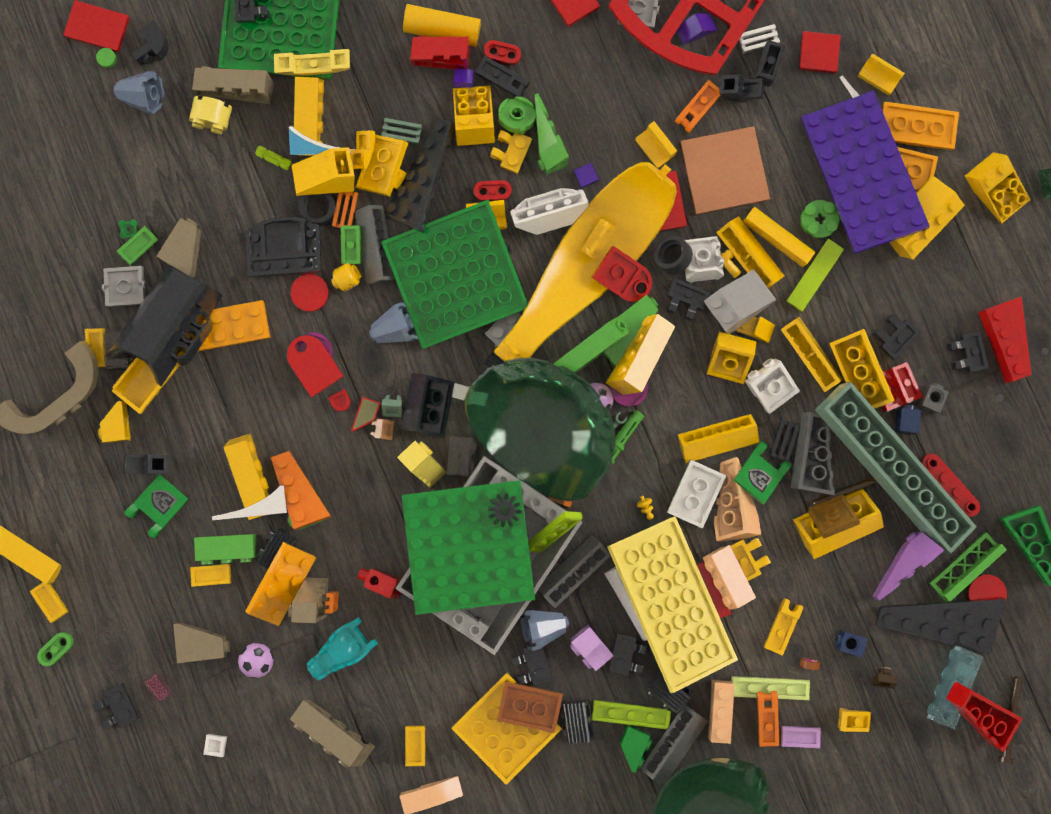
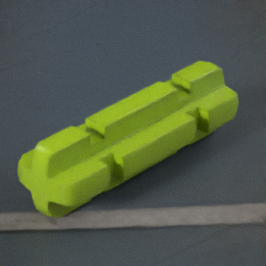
M258 146L255 152L258 157L264 158L276 166L280 165L284 170H289L292 162L289 159H283L282 156L270 150L267 151L262 146Z

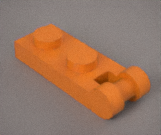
M708 80L676 118L675 122L678 125L682 124L685 130L690 133L721 96L719 94L720 89ZM688 114L693 117L691 122L685 118Z
M770 691V693L757 692L759 747L779 746L777 691ZM764 701H771V706H764Z

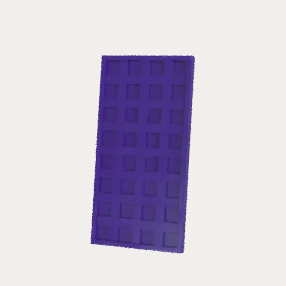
M874 91L801 117L854 254L929 229L930 225Z

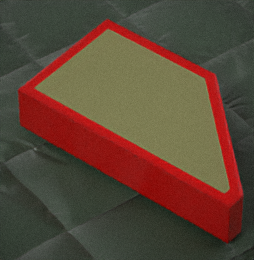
M362 397L351 431L355 432L374 422L381 403Z

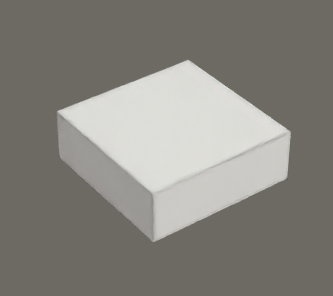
M207 734L203 755L224 757L227 736Z

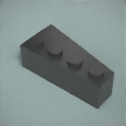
M802 413L790 488L824 495H835L832 479H834L833 471H831L832 452L829 441H831L830 427L818 413Z

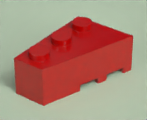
M469 36L413 37L410 58L412 66L455 70V68L468 69L470 53Z

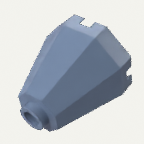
M151 71L137 74L116 82L114 94L119 101L145 113L154 114L162 106V103H159V99L164 97L162 79L159 76H155L156 73Z
M405 303L395 304L371 325L369 333L373 341L376 340L377 343L412 342L418 339V336L415 335L416 331L410 315L405 310Z
M526 610L521 615L524 618L520 619L523 638L525 642L530 643L527 646L530 651L544 647L566 633V628L569 627L567 617L563 616L562 613Z

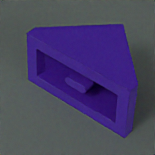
M710 13L694 14L681 23L676 32L682 45L717 32V28Z

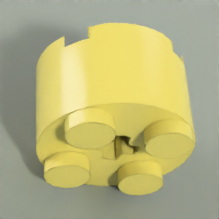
M195 96L189 121L192 122V127L203 129L205 127L211 129V132L215 134H222L223 131L227 130L232 106L229 105L227 108L224 106L225 102L204 96L202 100H198V96Z

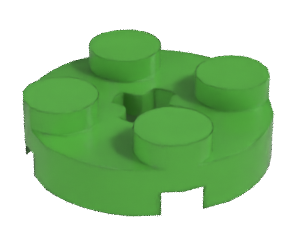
M515 97V99L510 100L509 98L505 99L499 106L498 122L510 132L519 135L524 134L535 123L536 111L534 110V105L523 97ZM519 112L521 117H514L513 113Z
M816 200L804 208L800 216V224L804 232H807L811 237L823 239L837 229L839 213L833 203ZM818 215L824 217L822 224H819V221H815Z

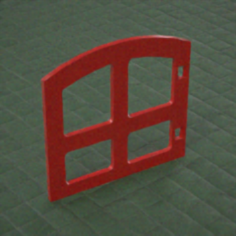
M611 0L609 8L624 28L653 53L683 68L716 76L764 0H753L757 2L753 10L747 7L751 1L748 0L740 12H736L719 0H680L659 33H654L640 20L629 7V0ZM695 4L727 23L730 27L710 57L684 50L670 42ZM722 45L728 48L723 56L718 53Z

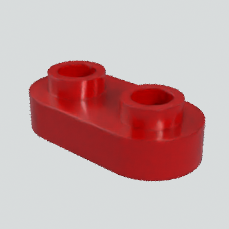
M491 40L484 46V55L495 62L516 65L521 59V51L516 45ZM491 50H496L497 53H496V54H491L490 51H491ZM514 54L515 57L513 59H510L508 55Z
M504 180L481 181L474 187V196L479 201L507 200L512 192L511 185ZM484 189L487 191V193L485 195H481L480 191ZM505 189L506 192L504 194H500L499 190Z

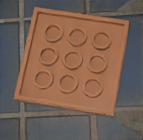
M754 126L680 141L695 215L770 200Z

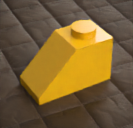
M118 401L101 421L98 434L102 443L131 440L126 402Z

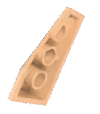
M737 457L723 461L720 464V473L726 475V478L720 489L719 498L716 499V504L718 505L717 516H714L716 541L747 539L761 535L759 516L752 496L733 481L742 468Z

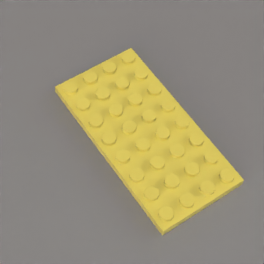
M676 516L607 546L670 693H674L738 660Z

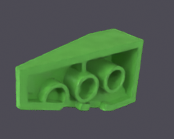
M537 93L535 94L534 101L540 159L538 164L541 171L545 170L546 175L568 167L569 156L559 134L556 135L553 122L547 120L549 117L547 110Z

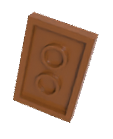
M505 681L497 721L555 733L563 693Z

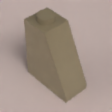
M180 218L156 257L194 279L201 230L197 228L198 224L193 220Z
M183 622L173 624L177 663L228 656L230 642L226 640V636Z

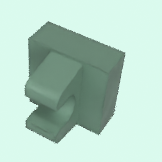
M386 395L385 399L382 400L383 416L402 417L401 396L397 395V400H392L390 395Z

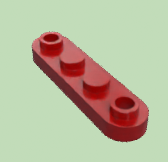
M936 454L923 456L921 459L923 466L968 517L976 516L980 511V503ZM931 460L935 462L934 467L930 466ZM969 504L973 505V510L971 511L968 509Z

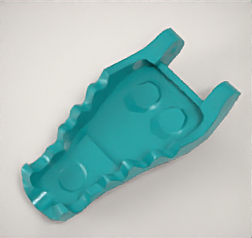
M359 617L337 629L318 654L308 661L307 669L313 678L319 681L332 672L357 663L378 644L375 639L368 642L357 626L362 622Z

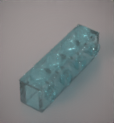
M955 646V649H952L949 654V664L942 672L943 679L941 684L936 687L935 699L927 710V718L954 730L961 714L946 697L955 681L971 689L983 660L982 656Z

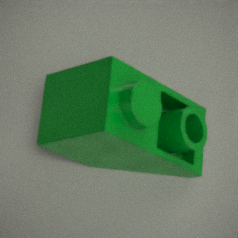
M626 725L620 745L631 771L636 773L637 768L641 769L643 765V753L645 750L648 751L652 740L649 739V733Z

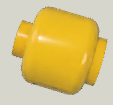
M346 263L333 271L331 281L336 289L339 288L346 292L359 284L361 274L355 265Z

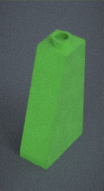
M645 295L619 316V319L625 323L629 333L603 353L614 368L641 328L643 320L647 316L657 313L658 304L653 297L649 298Z
M619 317L609 321L557 360L553 365L565 380L582 370L626 336L629 331L625 323Z

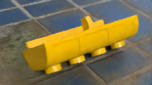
M182 351L177 356H183L185 352ZM136 357L114 384L112 392L139 414H142L162 387L156 383L155 377L146 362ZM176 364V366L174 367V369L172 370V372L170 373L162 387L166 384V382L175 373V371L180 365Z

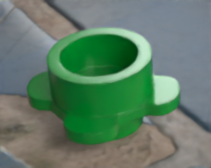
M134 219L131 221H119L118 226L121 229L119 235L122 239L133 237L138 232L136 228L138 225L137 221Z

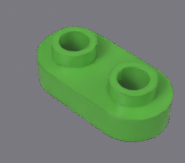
M67 632L56 634L39 650L37 655L39 663L43 666L54 665L72 648L74 643L73 637ZM63 638L66 639V645L61 643ZM48 652L52 654L51 659L47 657Z

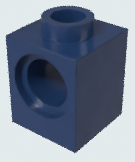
M903 405V408L897 409L895 432L919 433L921 410H916L915 406Z
M841 630L840 634H837L835 638V649L863 657L868 639ZM849 638H852L854 642L851 648L846 647V641Z

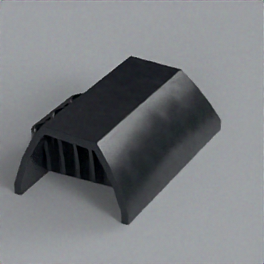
M167 266L105 356L110 359L114 352L123 350L145 361L151 369L156 383L162 387L176 364L187 365L191 362L211 332L213 323L209 315L222 298V294L188 275ZM202 320H207L205 324L199 325ZM191 336H196L194 340H188ZM180 352H185L183 356H177Z

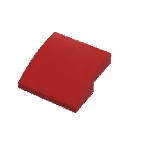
M908 362L883 372L894 398L893 402L881 406L883 412L890 411L922 397Z

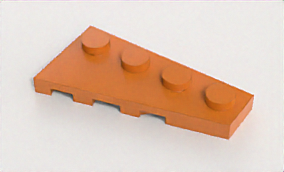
M287 451L271 457L279 485H284L286 507L293 529L297 530L330 518V513L307 480L291 452Z

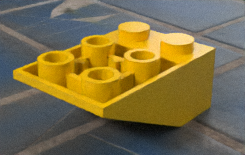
M491 87L453 88L457 146L495 143Z
M349 147L328 149L292 165L296 196L354 192L355 176Z
M993 152L965 175L973 192L1000 223L1006 221L1030 201L1007 155Z

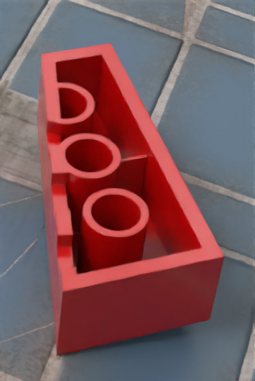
M955 681L946 697L989 744L1003 753L1005 752L1023 718Z

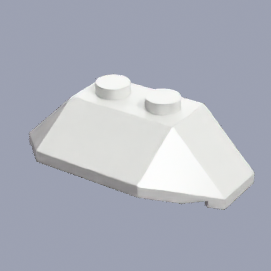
M560 188L526 198L515 209L511 210L510 213L516 228L538 235L573 224L589 206L583 190L577 191Z

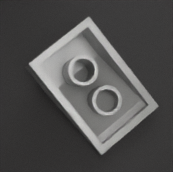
M752 270L722 287L704 300V302L728 334H732L775 302L776 298L755 270Z

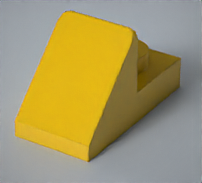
M753 317L734 332L769 343L775 325L763 317Z
M840 708L839 730L843 732H869L871 712Z

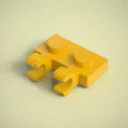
M501 130L497 140L508 144V149L504 153L493 147L490 157L501 161V168L518 174L532 138L517 133L511 136L509 133Z
M757 538L747 544L742 539L730 545L747 581L761 575L759 568L771 563L766 555L756 561L753 559L750 551L762 546Z

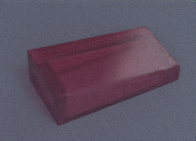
M157 674L145 682L159 701H162L170 694Z

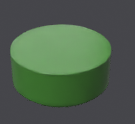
M109 48L99 50L96 55L97 62L103 68H111L117 62L116 54Z

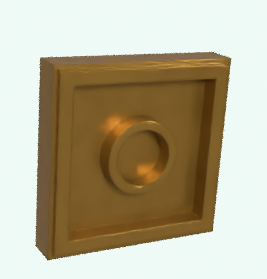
M843 494L807 508L810 517L824 539L860 524L857 515Z

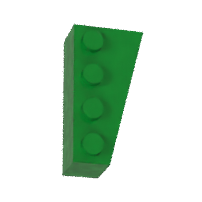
M1034 505L999 517L998 519L1045 585L1051 586V531L1041 506Z

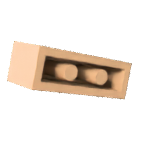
M730 545L720 547L703 557L705 567L711 573L714 579L713 583L720 591L722 601L729 610L737 609L756 598Z
M712 680L708 730V739L711 742L731 744L735 685L731 681Z

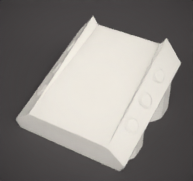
M717 236L685 240L693 252L692 261L685 269L686 281L692 284L697 281L719 280L724 276V260L721 257L720 242Z

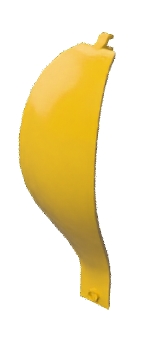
M641 162L619 174L597 194L562 238L521 318L494 350L495 354L513 369L519 371L548 337L608 290L591 277L611 246H615L635 261L639 259L660 231L674 205L677 193L676 185L666 176L671 168L665 164L659 170L649 162ZM603 218L617 227L598 259L595 260L581 251L599 220Z

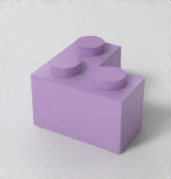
M588 624L570 638L572 643L570 645L571 649L577 656L581 654L584 657L582 661L589 669L593 667L596 671L613 657L610 650Z

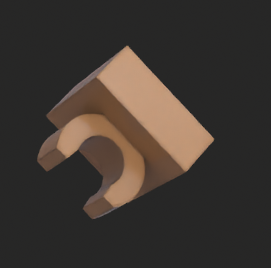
M377 419V421L372 422V425H376L375 432H371L372 436L378 439L392 440L394 421Z

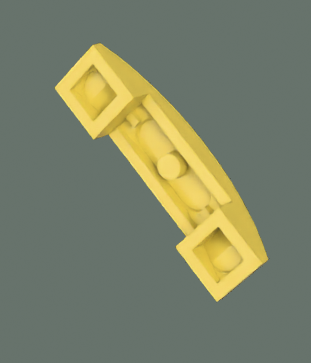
M349 49L330 50V53L274 54L275 74L320 75L350 69Z

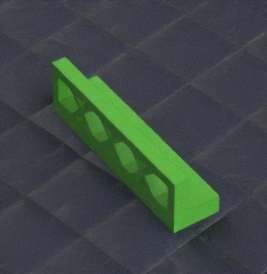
M984 532L934 577L929 584L944 601L950 602L1007 549L1002 544H997L987 532ZM984 539L992 545L986 552L980 551V543ZM969 553H976V561L973 564H966V556ZM956 565L962 566V574L959 577H952V568ZM941 578L948 579V587L943 591L936 585Z

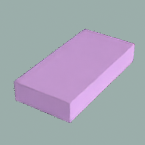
M781 726L780 746L820 748L821 728Z

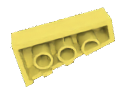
M414 441L397 457L421 481L423 480L430 488L447 473L431 456L433 453L431 449L422 441L420 443Z

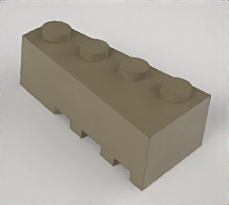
M202 66L201 68H195L192 91L196 96L271 104L274 82L268 72L263 70L215 69Z
M305 578L292 601V605H289L288 617H291V622L317 623L327 617L325 609L328 605H325V601L328 600L326 593H328L329 578Z
M303 700L290 718L295 723L293 726L297 730L305 731L309 734L308 738L312 742L320 743L324 746L323 750L327 754L335 755L339 758L338 762L344 767L362 766L375 746L370 742L369 744L363 743L361 741L362 736L356 732L346 731V726L341 721L329 719L331 714L311 700Z

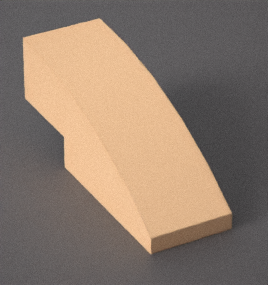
M455 776L422 785L420 788L401 792L400 799L404 814H411L461 797L463 793L459 777Z

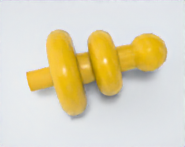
M642 495L640 496L641 500L637 503V507L642 508L641 512L647 514L648 520H652L654 517L651 513L653 506L649 505L652 499L644 498Z

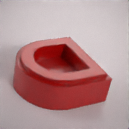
M346 389L328 397L332 407L339 412L346 411L350 407L351 400Z

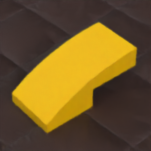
M356 131V150H351L353 169H367L373 153L375 131Z

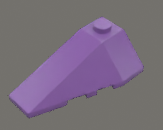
M912 532L905 538L907 541L901 546L872 597L880 601L900 585L899 581L901 579L906 580L912 577L915 572L914 569L921 566L925 567L944 550L923 532Z

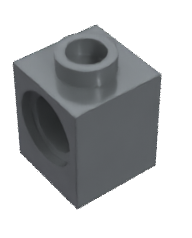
M936 383L927 385L917 407L933 414L941 413L949 392L943 390L944 387ZM931 393L937 396L935 403L930 399Z

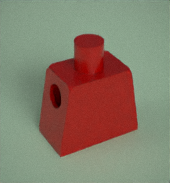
M364 568L360 569L357 579L365 582L363 587L387 598L399 599L401 592L395 588L401 581V578L379 569L371 568L370 571Z

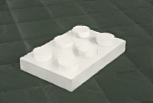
M690 460L667 513L703 528L726 475Z

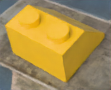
M719 332L713 347L707 374L744 384L755 356L756 341Z

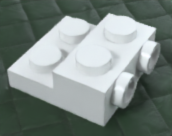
M777 359L766 360L763 363V368L759 371L754 370L750 372L747 376L748 379L745 380L753 395L758 398L769 414L800 391L782 362Z

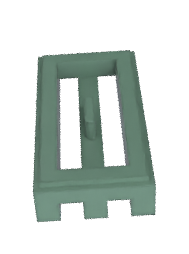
M385 118L381 136L419 145L422 125ZM388 124L417 129V131L388 126ZM387 131L416 136V139L394 134H388Z

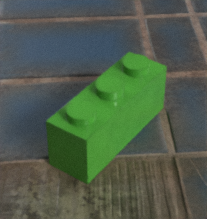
M256 534L194 538L195 561H201V564H213V560H220L221 563H232V559H240V562H252V558L257 557Z

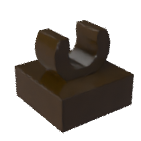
M883 666V668H880V673L873 677V685L893 688L898 684V676L891 675L892 667Z

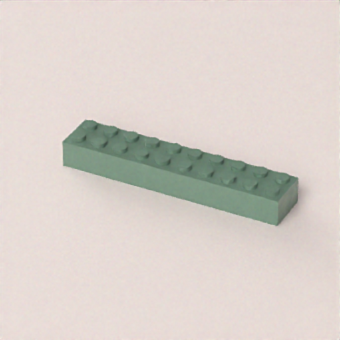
M851 382L840 384L815 409L819 416L917 528L944 550L942 553L951 554L976 528V525Z

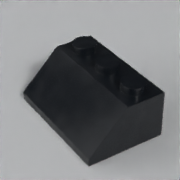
M411 373L401 430L444 438L455 382L427 374Z

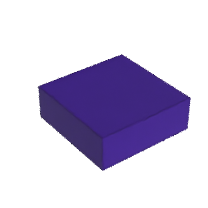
M455 68L453 87L472 88L474 70Z
M592 163L574 170L581 188L599 181Z

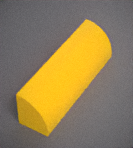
M406 4L403 32L426 37L469 36V45L477 47L481 19Z
M755 206L743 221L746 226L802 268L808 264L815 254L814 250Z
M739 216L729 221L716 232L746 272L749 273L755 270L767 288H770L784 277V274Z
M800 317L781 329L824 392L843 380Z
M751 414L678 434L685 463H689L690 460L696 461L759 443L757 424Z
M0 525V554L45 584L53 583L61 570V565Z

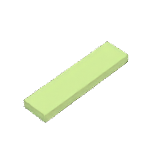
M731 676V682L735 684L734 697L757 698V692L770 693V691H777L778 699L809 700L810 680Z

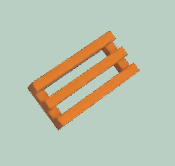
M341 192L338 194L332 227L341 229V226L353 225L359 196L357 192ZM343 195H345L346 197L340 224H338ZM350 197H353L348 225H344Z
M338 591L326 593V597H330V599L325 601V605H329L325 609V613L332 614L338 610Z

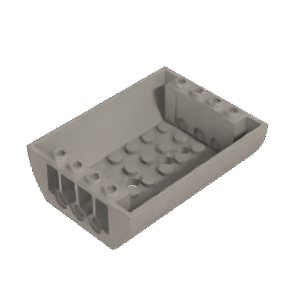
M484 456L464 487L518 481L519 479ZM521 481L529 541L566 510ZM582 521L578 522L543 552H529L534 594L569 544ZM409 567L395 589L414 601ZM530 601L435 612L433 614L495 655Z

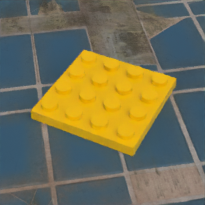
M508 672L452 726L453 731L506 785L562 729L557 724L555 733L497 721L505 681L518 683Z

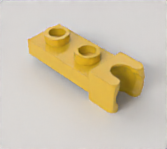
M786 598L780 604L777 616L764 644V648L782 656L803 610V606L797 604L790 611V601Z

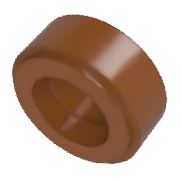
M801 658L800 666L808 670H819L820 661Z

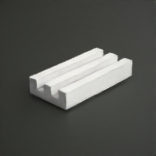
M775 24L744 32L739 39L743 54L762 49L766 42L746 47L745 45L772 37L773 40L771 41L780 43L777 37L778 33L775 30ZM770 31H771V33H768V34H765V35H761V36H757V37H753V38H750V39L743 40L744 38H747V37H751V36H755V35H759V34H762V33H766V32H770Z

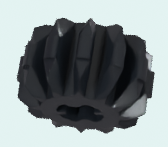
M505 493L504 500L498 494V503L493 499L490 500L496 506L495 508H487V510L495 512L488 517H497L493 522L495 525L499 520H502L501 527L504 528L505 520H507L508 525L512 526L513 524L510 519L519 520L518 517L514 516V513H522L521 510H515V507L521 504L520 502L512 504L516 499L515 496L510 501H507L508 493ZM501 505L510 507L511 511H508L510 513L508 516L499 513Z

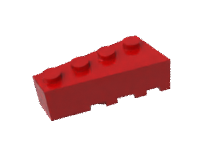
M1022 296L978 312L1005 383L1032 375Z

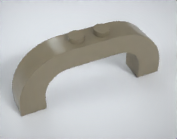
M79 341L64 353L76 370L75 383L67 392L36 416L24 414L12 400L3 401L0 404V425L15 433L30 434L45 430L54 424L59 425L67 419L65 416L71 412L73 414L82 407L80 404L94 391L99 376L98 361L86 341Z

